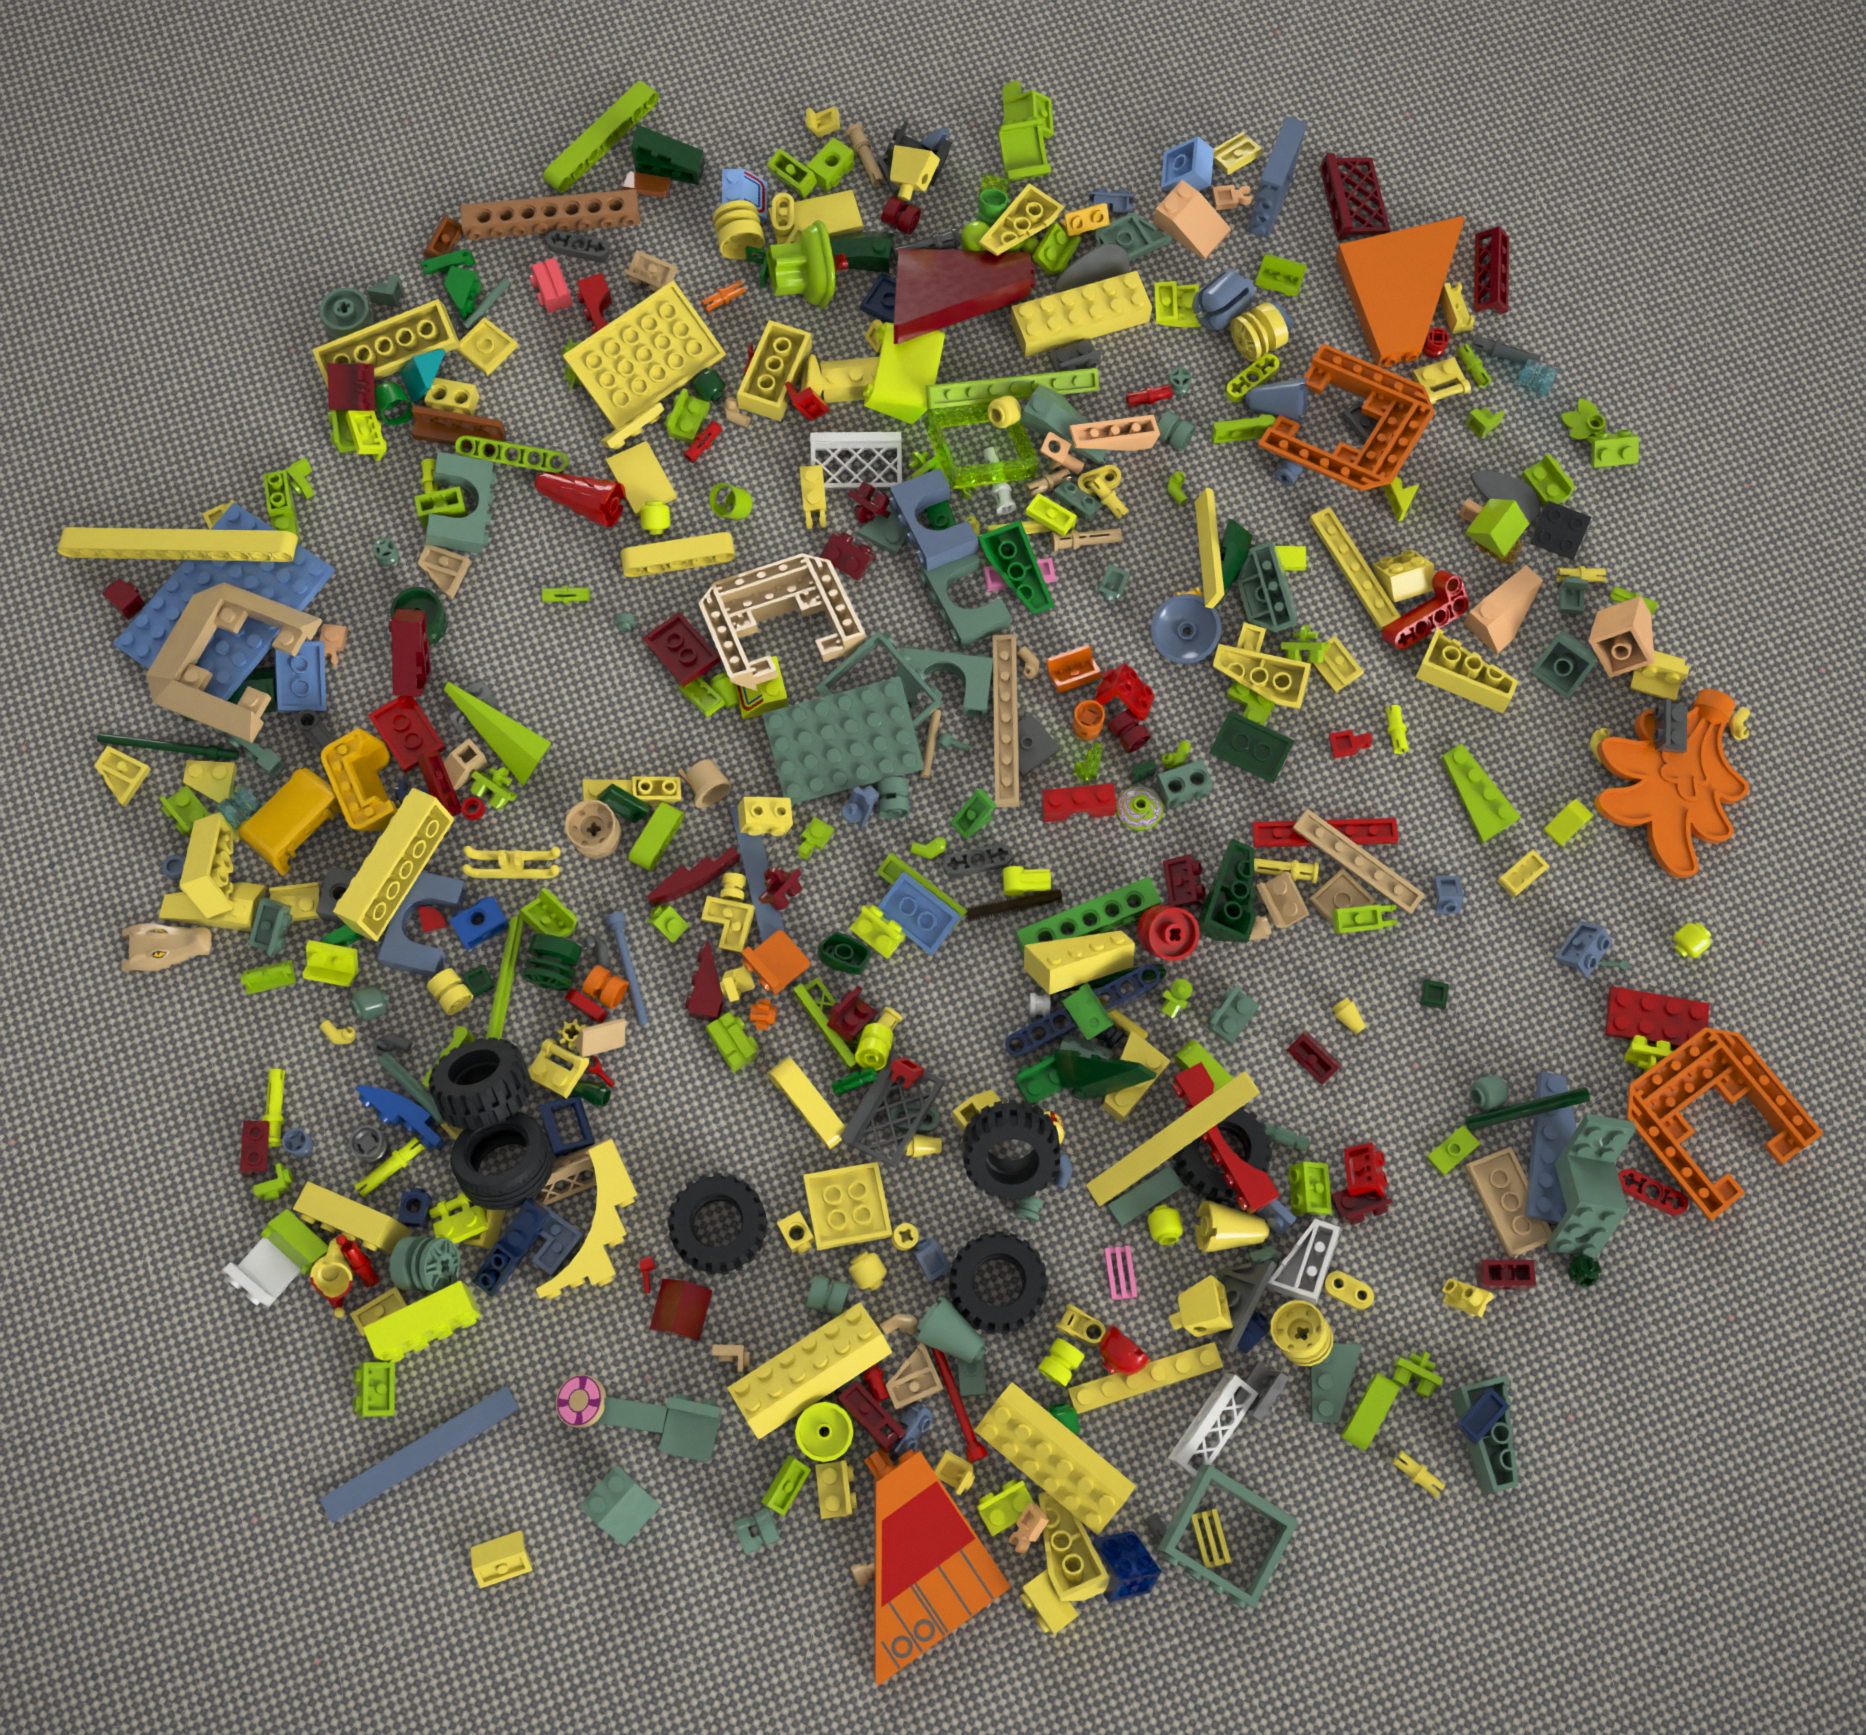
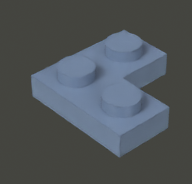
M543 1204L542 1207L550 1212L541 1227L542 1232L540 1235L547 1241L531 1261L553 1277L583 1239L584 1234Z

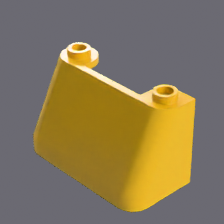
M360 728L328 744L321 752V761L348 825L357 831H385L391 818L399 809L396 808L393 801L389 800L377 773L387 766L390 754L383 741Z
M300 768L292 774L291 779L250 819L245 820L239 826L238 835L245 844L281 876H284L291 869L288 865V859L290 856L293 859L297 856L294 851L327 818L332 821L335 818L333 814L340 813L344 816V813L333 787L310 769Z

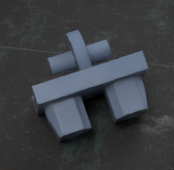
M870 785L864 790L859 786L854 788L848 804H845L842 808V818L849 823L857 822L860 829L864 827L869 815L874 810L873 805L878 800L879 793Z

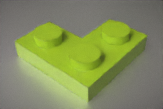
M1234 680L1226 696L1246 707L1242 714L1243 717L1263 726L1275 706V703Z

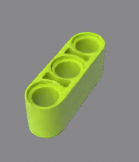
M661 802L633 846L628 860L651 872L680 827L685 813L665 802Z
M1193 1039L1174 1055L1175 1061L1184 1071L1202 1062L1214 1082L1213 1093L1234 1079Z
M1376 1372L1349 1419L1341 1438L1365 1452L1392 1405L1400 1386Z

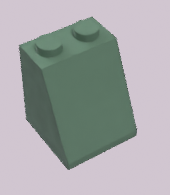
M618 1465L606 1475L579 1505L599 1527L623 1546L635 1536L662 1506Z

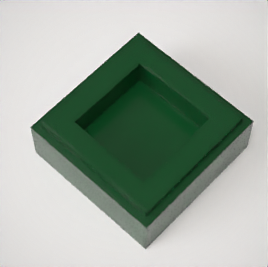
M1153 760L1132 767L1129 776L1132 784L1154 776L1157 766Z
M484 964L462 974L467 988L473 994V998L495 988Z
M1425 979L1422 986L1420 1005L1445 1009L1449 984Z

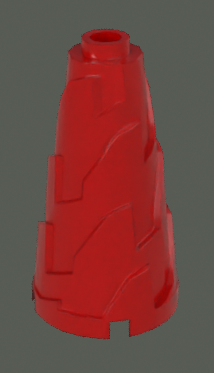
M545 471L542 474H538L534 482L537 491L551 498L553 502L572 509V512L587 517L588 520L607 528L613 527L617 523L624 508L619 502L620 499H626L625 487L623 484L615 481Z

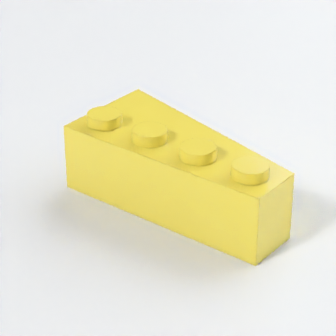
M221 812L194 821L180 880L181 890L191 898L206 918L233 909V901L229 900V893L233 892V883L229 882V873L233 872V864L229 856L233 854V828Z
M1114 931L1024 945V970L1050 995L1133 967L1135 943L1123 931Z
M309 1181L306 1183L293 1208L301 1214L300 1219L314 1225L315 1221L321 1223L320 1228L334 1234L337 1230L351 1242L352 1240H359L363 1242L361 1246L374 1252L378 1249L389 1255H392L398 1241L409 1236L412 1231L388 1215Z

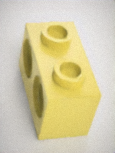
M434 378L432 386L425 397L427 408L474 416L479 400L476 385L441 378Z

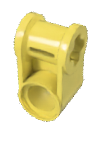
M1066 1304V1311L1060 1323H1056L1055 1328L1088 1346H1099L1101 1338L1106 1332L1104 1325L1077 1307ZM1091 1327L1099 1329L1101 1336L1093 1340L1087 1336L1086 1331Z

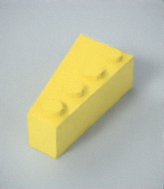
M1437 627L1415 678L1504 713L1512 699L1518 681L1495 665H1488L1481 659L1480 655L1475 652L1473 654L1461 647L1462 643L1456 639H1449L1443 635L1444 631Z

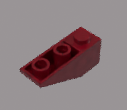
M706 941L704 949L700 948L697 962L700 965L698 972L694 971L691 985L694 988L692 995L688 994L685 1009H688L691 1018L713 1022L721 1016L724 997L710 942Z

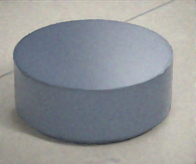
M180 855L167 857L162 864L163 873L171 880H180L185 859Z

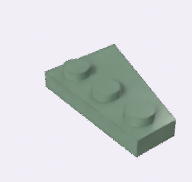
M889 505L887 510L891 512V515L888 519L878 514L873 521L867 523L857 532V536L898 556L907 541V531L905 528L900 527L897 519L898 513L896 510L892 511ZM924 509V510L918 515V517H917V519H916L918 522H919V520L921 519V517L923 516V514H924V512L926 511V509Z
M1333 1343L1329 1355L1322 1362L1310 1366L1311 1423H1339L1362 1344Z

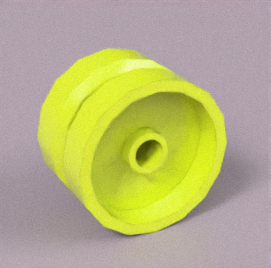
M827 1401L814 1403L805 1409L799 1417L795 1429L797 1444L802 1452L812 1460L821 1462L832 1461L843 1455L851 1445L854 1432L852 1419L847 1411L838 1404ZM823 1426L828 1427L830 1430L826 1437L821 1436L822 1434L819 1433L820 1428Z

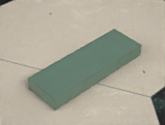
M1170 1165L1107 1205V1208L1122 1228L1183 1189L1184 1185Z
M610 1397L604 1398V1412L595 1423L663 1434L668 1411L666 1406Z

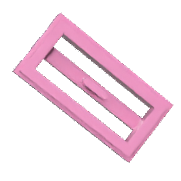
M1130 1245L1105 1248L1104 1254L1111 1301L1137 1298ZM1121 1253H1125L1131 1293L1126 1291ZM1111 1254L1116 1256L1121 1294L1116 1293Z

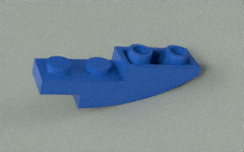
M358 1086L356 1088L361 1094L358 1099L369 1109L373 1105L379 1111L376 1115L385 1124L388 1125L391 1121L396 1127L401 1123L411 1133L416 1130L422 1135L419 1140L430 1150L434 1146L441 1151L446 1145L445 1141L429 1128L436 1120L419 1105L385 1089L370 1086Z

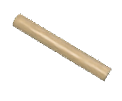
M935 710L931 714L923 756L925 770L920 772V776L923 778H929L941 717L940 710Z

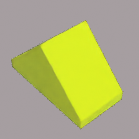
M1575 799L1543 831L1561 847L1594 815Z

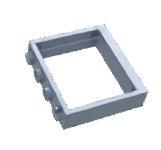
M1286 116L1260 179L1248 232L1256 236L1269 238L1295 173L1307 122Z

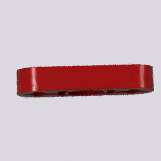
M1625 1169L1618 1173L1624 1194L1671 1216L1680 1215L1687 1210L1688 1199L1683 1193L1633 1169ZM1630 1176V1181L1634 1184L1627 1187L1625 1186L1626 1181L1622 1178ZM1641 1181L1643 1182V1184L1640 1187L1636 1186L1639 1183H1641ZM1647 1186L1656 1188L1658 1192L1656 1199L1647 1197L1645 1194ZM1663 1197L1668 1200H1673L1676 1198L1678 1199L1677 1204L1680 1205V1207L1673 1209V1203L1665 1200L1661 1204L1660 1201L1663 1199Z

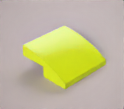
M1177 281L1154 283L1156 324L1171 327H1201V324L1196 319L1197 314L1193 313L1192 310L1193 298L1199 291V284L1177 286Z

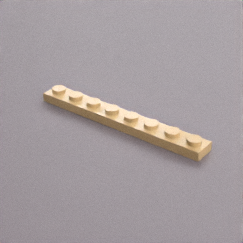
M1016 634L993 635L995 804L997 805L996 807H1020Z

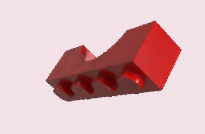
M602 273L577 281L579 290L575 291L579 303H584L585 305L583 312L587 322L591 321L593 324L590 327L592 334H595L609 324L602 318L604 310L612 303Z

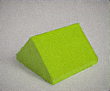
M1490 499L1467 529L1465 535L1504 559L1525 531L1529 522L1515 500Z

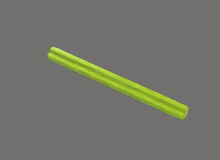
M518 916L511 917L486 1040L489 1037H495L498 1040L502 1037L525 923Z

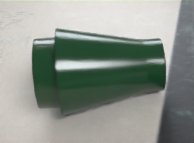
M578 1080L572 1093L595 1107H605L611 1096V1088L607 1087L605 1083Z

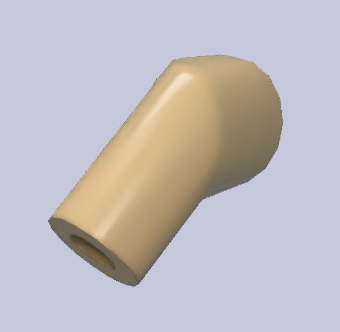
M899 1313L881 1323L880 1327L885 1335L898 1328L906 1330L909 1335H913L918 1332V1321L914 1316Z

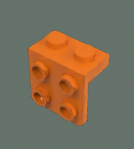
M782 930L776 931L755 950L748 946L741 952L743 957L741 963L749 973L754 972L759 978L757 981L766 992L770 990L774 996L805 972L811 965L809 959Z

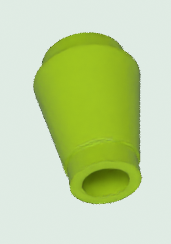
M726 672L718 674L710 680L712 683L711 688L724 699L727 709L739 704L734 683L730 682Z

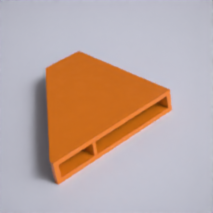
M1464 216L1338 245L1335 258L1376 366L1390 367L1399 362H1411L1419 358L1465 220Z

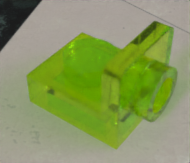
M1094 742L1093 750L1087 751L1085 763L1075 762L1073 774L1082 779H1096L1104 744Z

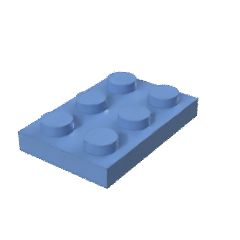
M304 641L296 657L274 648L276 711L299 713L304 709H311L316 713H325L327 708L324 642Z
M902 872L878 906L884 912L883 917L889 922L894 920L903 928L901 931L930 955L936 953L962 917L907 872Z

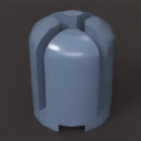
M1236 268L1223 270L1199 290L1193 298V313L1197 314L1196 319L1209 330L1225 328L1232 319L1242 314L1252 305V298L1255 295L1254 286L1248 277L1244 279L1240 274L1234 272L1237 270Z

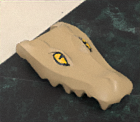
M152 923L137 924L122 930V938L129 939V960L122 962L121 969L122 971H159L160 969L170 968L172 964H181V962L189 960L191 956L209 955L212 946L211 931L207 927L185 928Z

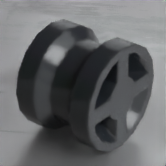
M1112 1020L1114 1023L1112 1026L1095 1036L1098 1040L1106 1042V1046L1110 1050L1126 1032L1123 1028H1118L1114 1020Z

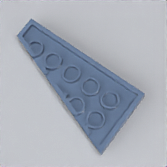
M1544 1071L1538 1073L1536 1099L1568 1091L1564 1076ZM1572 1106L1534 1115L1525 1217L1558 1225L1567 1212L1555 1163L1577 1129Z

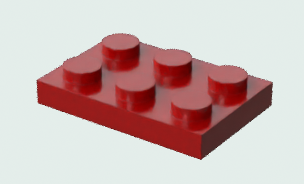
M400 695L368 714V717L405 773L419 766L416 757L434 751H439L440 753L446 749L413 696Z

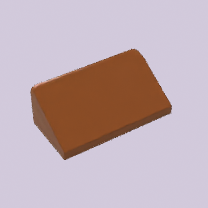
M630 171L624 181L622 190L636 189L639 194L665 198L670 195L671 179Z
M445 215L440 220L422 254L428 258H435L451 253L463 231L462 225Z

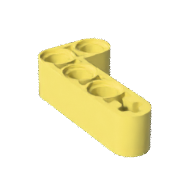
M790 1057L784 1058L766 1073L772 1083L780 1091H783L829 1150L842 1141L841 1135L846 1127Z

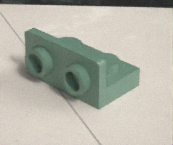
M1239 985L1234 990L1230 988L1221 999L1224 1002L1220 1009L1215 1007L1207 1018L1211 1021L1207 1029L1230 1045L1234 1043L1260 1006V1004L1240 991L1242 987Z
M1068 1034L1065 1035L1059 1049L1079 1051L1081 1053L1080 1056L1088 1058L1095 1054L1108 1060L1112 1053L1110 1049Z

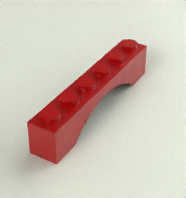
M1202 1062L1175 1075L1172 1081V1089L1178 1099H1183L1186 1105L1184 1107L1186 1113L1213 1094L1214 1082ZM1217 1124L1200 1136L1201 1140L1204 1143L1207 1142L1212 1149L1210 1154L1215 1164L1221 1165L1225 1172L1223 1177L1230 1188L1234 1187L1238 1194L1236 1197L1237 1202L1243 1211L1247 1210L1250 1215L1279 1198L1280 1195L1267 1173L1252 1167L1239 1158L1223 1139Z

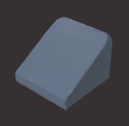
M947 128L938 129L920 143L931 150H939L944 139H947L950 130Z

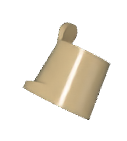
M710 759L696 763L687 771V774H685L682 768L677 771L691 786L696 795L694 805L697 808H706L720 801L729 793L732 787L729 780Z

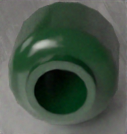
M706 367L693 377L692 387L701 400H712L714 403L724 396L722 391L725 389L726 384L715 369L709 370Z

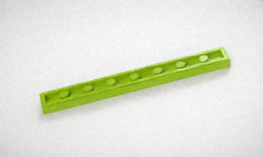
M1098 368L925 385L927 409L990 403L1006 395L1012 396L1016 400L1031 398L1033 392L1040 384L1060 395L1099 391Z

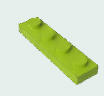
M889 853L876 873L894 885L902 872H907L962 916L952 929L954 930L967 913V910L894 853Z

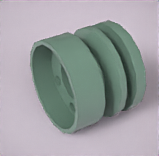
M406 1236L398 1241L390 1257L391 1279L396 1287L401 1290L436 1293L454 1284L460 1265L458 1249L454 1242L448 1238Z

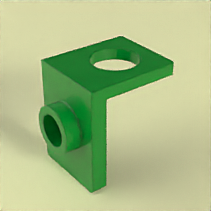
M746 246L747 261L763 264L759 278L760 287L765 288L768 277H770L766 258L767 250ZM751 253H758L763 258L754 257Z

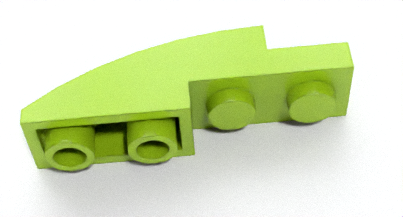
M281 470L263 474L271 526L277 531H288L298 537L297 544L299 545V542H301L287 471Z

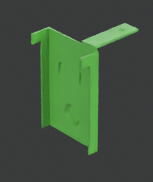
M1088 983L1081 986L1077 992L1066 999H1061L1087 1041L1114 1024Z

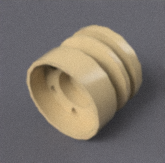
M588 799L581 801L572 807L566 816L565 829L567 836L582 855L588 858L601 859L617 850L622 839V829L614 812L607 804L599 800ZM595 829H599L597 836L592 835L595 833Z

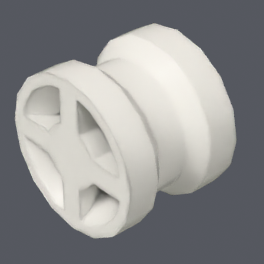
M1030 993L1029 1016L1043 1015L1045 1017L1049 1015L1050 995L1045 993L1039 996L1036 993Z

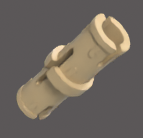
M1064 468L1050 475L1046 473L1040 479L1025 483V489H1030L1026 491L1027 495L1032 497L1046 490L1050 492L1066 479L1071 482V476L1067 477L1070 474L1069 470Z

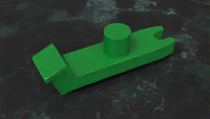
M462 249L420 262V267L425 268L423 269L424 275L439 271L446 274L451 266L457 267L466 264L470 267L476 261L471 252H468L467 249Z

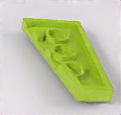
M1462 743L1442 756L1441 760L1452 784L1456 786L1460 794V801L1468 811L1469 820L1472 826L1476 828L1481 845L1519 820L1521 816Z

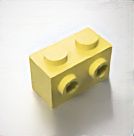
M743 797L738 805L740 833H748L752 836L762 833L782 836L787 834L793 825L790 798Z

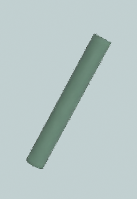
M503 278L461 324L465 330L469 331L511 284L510 281Z

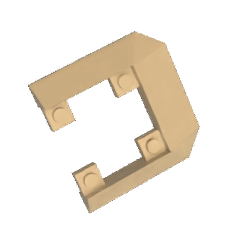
M802 553L715 581L698 603L730 682L757 691L756 684L778 677L776 667L770 655L748 662L738 639L759 632L756 624L758 622L797 609L800 610L803 617L824 611L834 634L815 640L823 662L844 655L847 659L866 638V633L831 561Z
M225 582L196 593L190 599L146 674L152 701L155 705L253 743L264 723L260 717L269 704L271 697L248 686L236 705L203 692L213 674L208 670L195 666L217 627L237 634L247 617L281 629L272 646L278 651L296 657L305 639L312 640L322 620Z

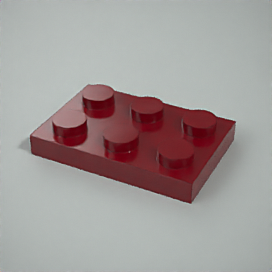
M680 612L642 637L644 644L683 688L721 662L719 655Z

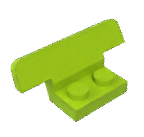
M1017 80L1004 85L1002 89L1004 122L1015 120V123L1023 122L1024 118L1036 116V120L1042 119L1043 121L1041 125L1043 137L1047 139L1052 137L1054 129L1051 98L1033 89L1022 94L1021 82Z

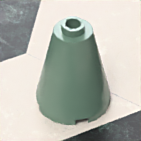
M941 1295L938 1299L942 1302L937 1306L933 1304L917 1327L921 1331L920 1334L914 1333L912 1338L970 1364L974 1360L979 1362L987 1351L983 1347L986 1342L945 1296Z

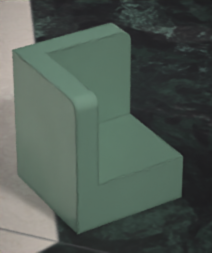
M390 274L387 283L376 282L375 288L368 287L367 292L372 303L398 307L403 286L399 276Z

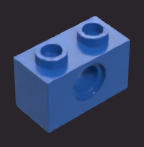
M493 896L478 900L475 906L468 910L458 911L449 920L467 951L509 928V923ZM477 918H484V922L482 924L473 925L474 921Z

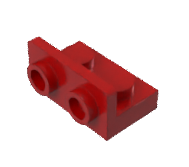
M1373 1142L1344 1149L1347 1186L1350 1195L1354 1196L1376 1190L1380 1197L1385 1196V1186H1388V1181L1382 1169V1166L1385 1165L1383 1152L1381 1150L1378 1151Z

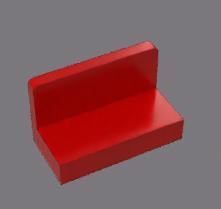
M789 381L785 383L793 405L810 422L830 411L827 403L811 387L799 392Z

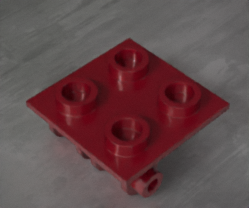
M327 363L329 410L375 411L374 364Z

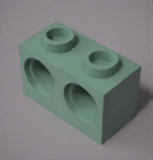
M1203 759L1160 773L1156 779V785L1166 808L1170 806L1180 807L1187 803V800L1193 798L1196 800L1203 799L1209 795L1213 786ZM1191 779H1198L1202 784L1195 785L1191 782ZM1175 786L1180 791L1174 793L1171 792L1168 787Z

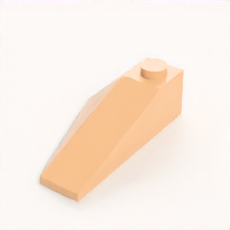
M1527 565L1524 566L1474 607L1463 624L1498 655L1513 641L1543 580Z

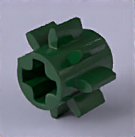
M1579 1255L1574 1257L1571 1263H1569L1570 1269L1567 1272L1570 1281L1575 1280L1576 1285L1590 1287L1597 1282V1279H1600L1599 1273L1602 1271L1599 1262H1594L1592 1257Z

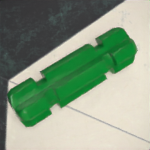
M866 1067L861 1072L857 1071L843 1077L842 1080L834 1081L831 1085L834 1094L841 1095L847 1092L848 1089L850 1091L866 1084L867 1081L875 1080L877 1078L876 1070L874 1067Z

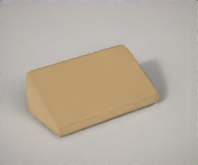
M620 1018L582 1028L574 1042L580 1056L586 1057L623 1047L625 1043L626 1020L625 1018Z

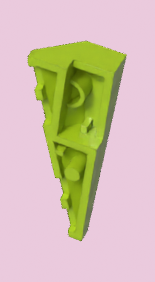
M448 681L444 688L445 693L451 697L458 709L465 714L476 731L489 747L496 752L507 769L514 774L518 782L524 787L550 748L551 742Z

